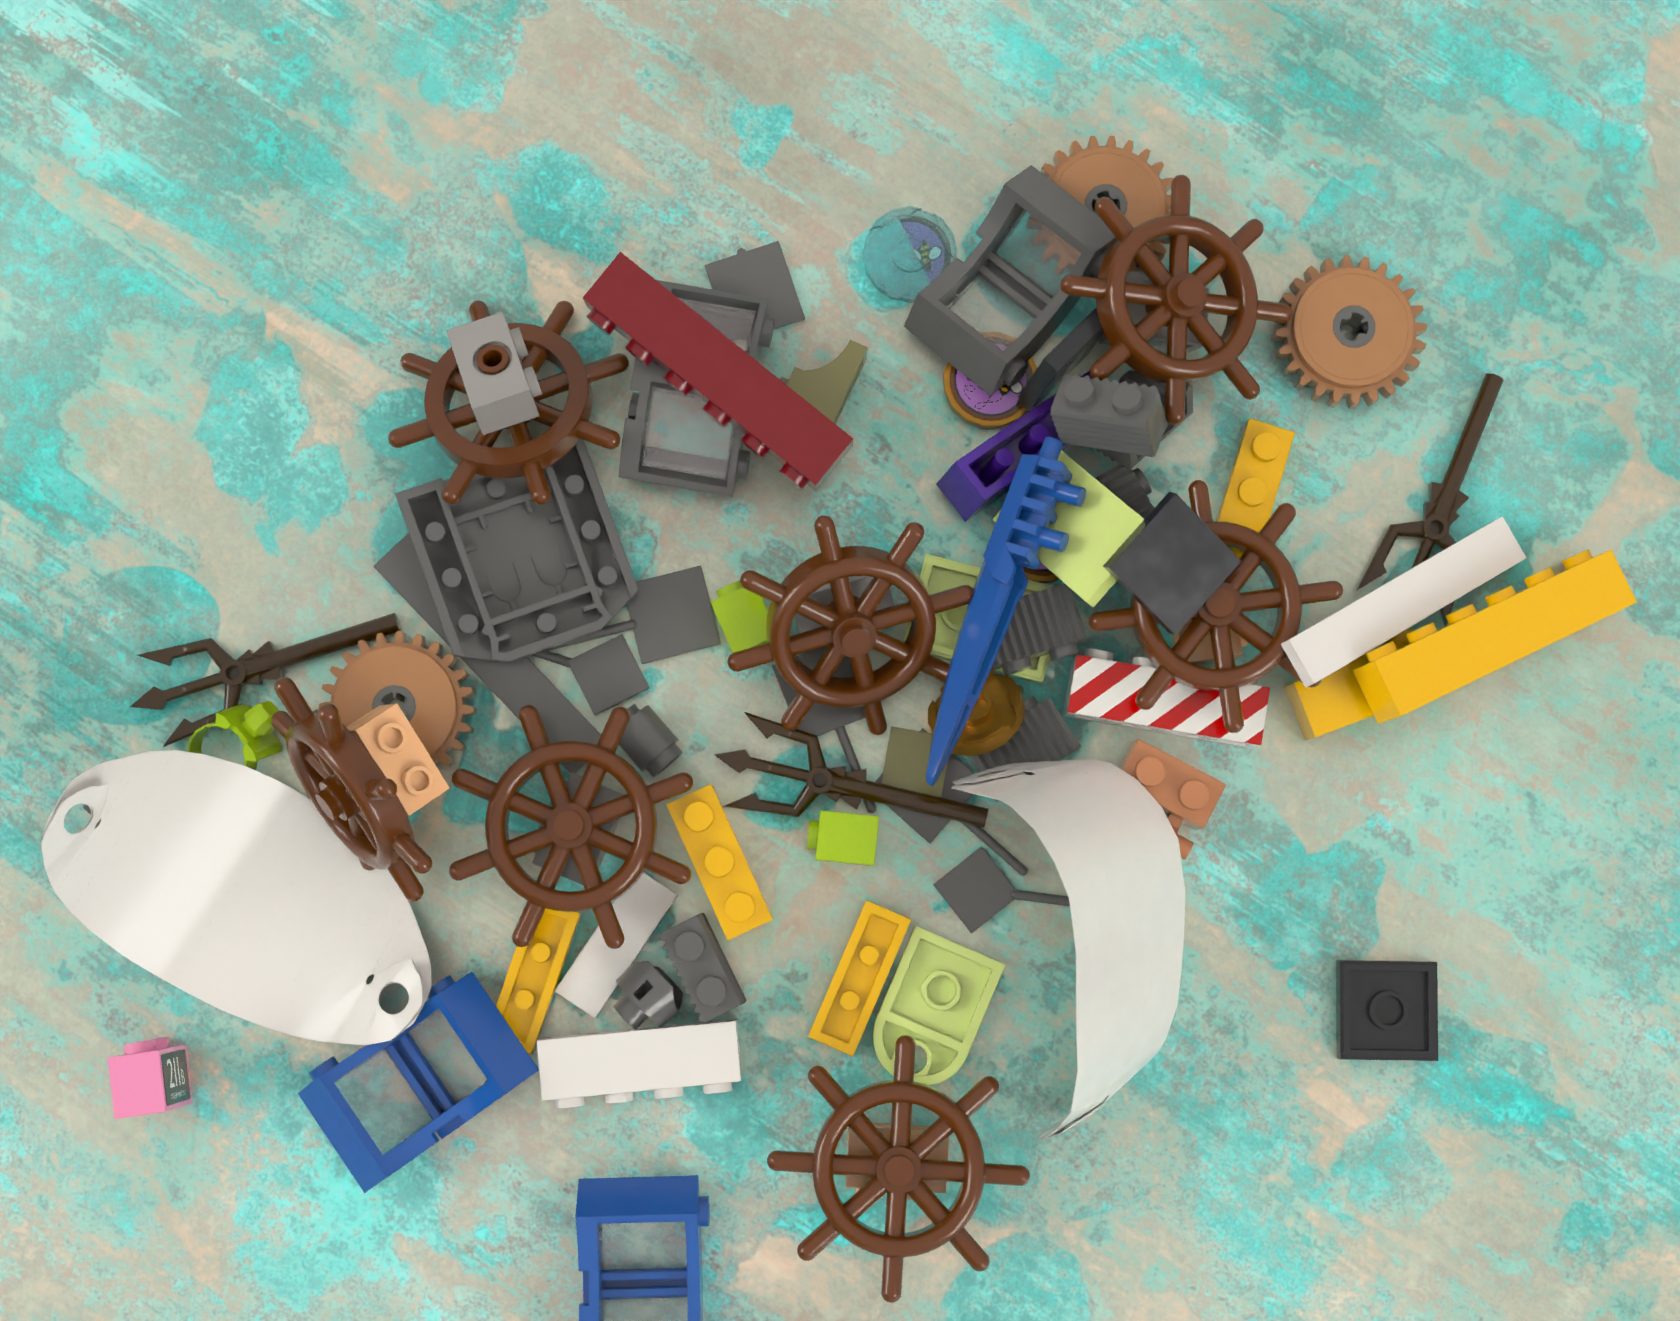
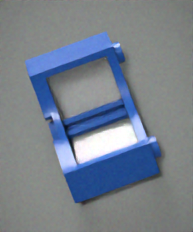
M470 972L456 982L451 975L437 982L431 987L428 995L429 1000L425 1002L414 1024L391 1041L366 1045L340 1063H338L334 1056L309 1072L313 1081L298 1093L364 1193L440 1141L435 1132L438 1133L441 1139L445 1138L539 1071L473 972ZM478 1087L477 1090H475V1091L472 1092L470 1095H468L467 1097H465L463 1100H461L460 1102H458V1103L456 1104V1102H457L458 1100H460V1099L463 1098L465 1095H467V1094L470 1093L472 1090H474L475 1088ZM431 1119L433 1120L429 1124L421 1128L419 1131L411 1135L409 1138H406L408 1135H410L415 1130L426 1124L428 1121H430ZM395 1144H397L396 1147H394L393 1149H391L390 1151H388L387 1153H385L384 1155H382V1153H384V1152L387 1151L389 1148H391L392 1146H394Z
M698 1175L579 1179L575 1214L579 1272H583V1303L579 1304V1321H703L701 1227H708L710 1225L709 1196H700Z

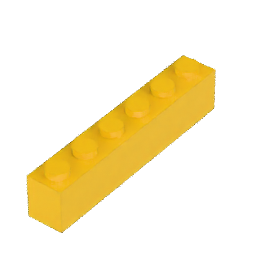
M1589 549L1561 561L1565 570L1555 575L1552 568L1549 567L1523 579L1527 588L1517 593L1511 585L1484 597L1488 606L1479 611H1476L1472 603L1446 615L1445 617L1449 625L1439 630L1436 629L1434 622L1406 634L1409 644L1397 649L1394 642L1391 641L1367 652L1366 656L1369 663L1352 671L1377 723L1380 724L1405 715L1637 603L1612 549L1594 557Z

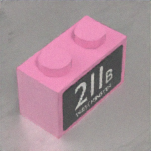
M169 1037L124 1044L123 1055L108 1058L115 1119L166 1112L192 1103L186 1044L169 1046Z

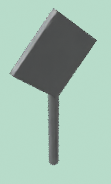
M623 634L574 658L546 650L531 655L571 668L594 716L650 689Z
M982 846L933 884L971 934L1013 900L1070 906L1068 896L1015 890Z

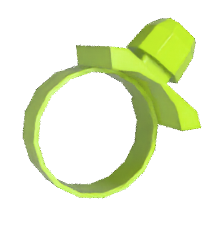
M266 701L254 705L252 708L248 705L240 704L217 712L216 721L202 726L193 733L188 743L187 752L202 754L203 737L210 727L217 726L226 730L230 729L239 736L244 745L242 748L245 760L244 766L256 770L259 760L282 751L281 742L272 733L275 728L271 724L273 714L279 710L272 702Z

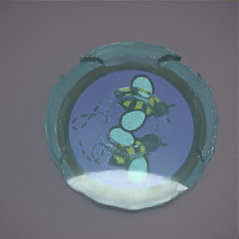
M907 206L892 209L874 222L866 236L863 261L866 275L878 291L892 300L913 303L917 294L957 258L958 251L954 234L944 219L935 213L931 214L928 211H923L922 208Z

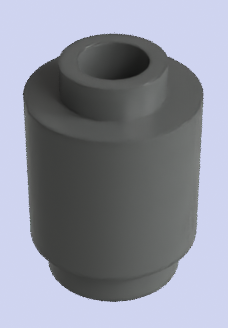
M633 704L627 709L630 713V720L619 746L642 772L647 770L654 778L670 766L683 752L676 745L679 741L678 738L649 705L640 710Z

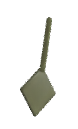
M1017 685L1022 694L1024 691L1023 687L1021 685ZM891 726L881 784L942 797L947 763L933 786L926 782V770L933 734Z

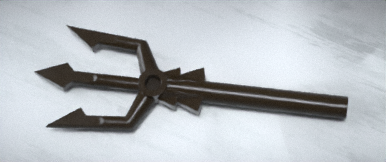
M1491 373L1485 374L1442 484L1436 482L1428 484L1429 502L1423 504V521L1390 524L1357 590L1387 573L1383 564L1398 536L1420 537L1423 540L1412 568L1429 558L1434 543L1443 550L1456 543L1449 534V528L1460 516L1456 511L1470 498L1459 490L1504 381L1503 378ZM1454 601L1440 609L1444 626L1448 624L1445 616L1451 613Z
M392 613L280 650H276L273 643L267 641L256 652L253 653L249 649L237 660L233 659L212 638L138 654L137 656L171 666L174 658L207 651L220 671L219 673L166 690L153 687L130 707L164 710L168 701L225 683L223 710L238 705L243 686L247 684L263 685L262 679L278 680L283 677V668L358 645L360 640L367 642L376 639L378 633L389 635L401 631L400 623L396 613ZM216 713L194 722L184 718L163 747L190 737L197 729L216 721Z
M747 712L744 713L767 739L775 734L806 744L809 770L750 757L746 749L714 754L738 773L748 768L806 782L794 804L760 800L755 792L726 804L724 807L799 817L823 793L835 802L841 798L856 810L861 800L864 799L985 827L988 808L868 781L867 768L846 771V766L829 768L826 766L817 735L799 729L788 731L783 728L781 723Z

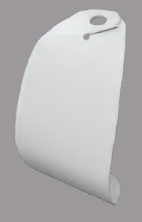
M1096 759L1010 763L952 782L955 784L952 789L1000 800L1012 807L1035 830L1053 859L1069 897L1076 952L1077 1076L1070 1113L1064 1120L1047 1129L1038 1140L1060 1135L1090 1117L1159 1052L1165 1042L1178 1005L1185 928V884L1179 840L1162 807L1136 778L1112 763ZM1024 772H1032L1034 775H1026Z

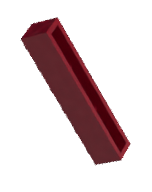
M622 252L615 257L583 296L587 308L591 310L586 317L607 335H610L614 329L629 341L625 346L626 350L646 366L652 361L656 362L668 372L663 379L684 397H687L692 391L706 403L702 408L706 415L723 428L729 422L745 434L740 441L748 449L762 459L769 453L783 465L779 473L800 490L807 484L817 491L853 447V438Z

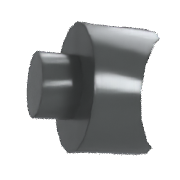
M649 961L634 962L616 980L617 984L625 992V995L613 1007L634 1029H637L648 1017L658 1026L662 1027L681 1007L682 990L660 967L652 966Z

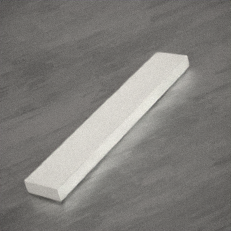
M1502 516L1281 643V646L1306 688L1527 557Z

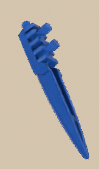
M1045 437L1039 455L1022 454L984 552V562L974 586L973 597L967 606L938 710L926 770V782L930 786H933L938 780L964 730L996 659L1019 598L1022 599L1028 584L1023 567L1038 569L1040 560L1037 554L1040 546L1064 552L1068 545V533L1048 528L1049 524L1055 525L1058 516L1054 512L1057 501L1081 507L1084 503L1086 489L1069 484L1072 478L1071 472L1064 463L1057 461L1063 447V443L1058 439Z

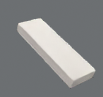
M644 872L632 888L617 898L612 904L624 934L625 940L623 945L617 949L609 948L598 925L555 992L592 1017L597 1018L618 987L616 980L634 963L678 897V894Z

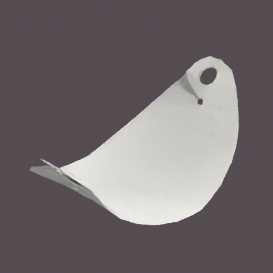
M179 750L146 751L102 762L74 778L63 791L48 818L41 841L43 863L55 894L66 908L91 932L124 957L177 988L224 1012L295 1037L320 1042L370 1045L391 1041L414 1024L428 998L432 987L431 962L428 949L412 907L387 869L365 870L361 866L359 858L336 836L312 801L278 780L247 766L206 754ZM77 804L88 805L91 810V816L87 825L77 833L71 834L67 832L64 828V818L69 809ZM101 819L99 826L95 828L96 824ZM374 975L373 981L367 984L368 977ZM389 984H400L409 994L408 1004L400 1013L388 1014L379 1005L380 994Z

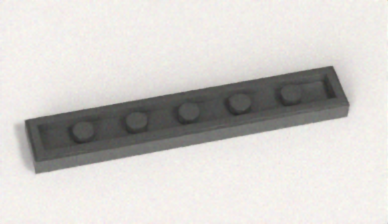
M408 533L373 567L449 646ZM528 657L510 663L461 658L518 719L519 711L523 706H534L538 710L550 743L582 741L597 745L601 734ZM578 762L562 763L570 774L572 772L576 774L586 764Z

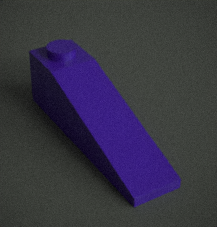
M1090 370L1080 377H1085L1088 375L1090 379H1092L1090 376ZM1056 394L957 460L936 483L965 522L1008 492L1022 454L1039 455L1045 437L1060 440L1054 426V421H1052L1053 416L1050 415ZM1063 443L1062 451L1071 444Z

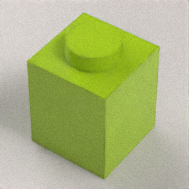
M740 581L733 582L717 590L719 598L710 602L731 652L734 653L768 643L766 634L768 611L762 597L744 589Z
M820 810L819 821L809 820L807 849L816 850L815 861L874 866L879 816Z

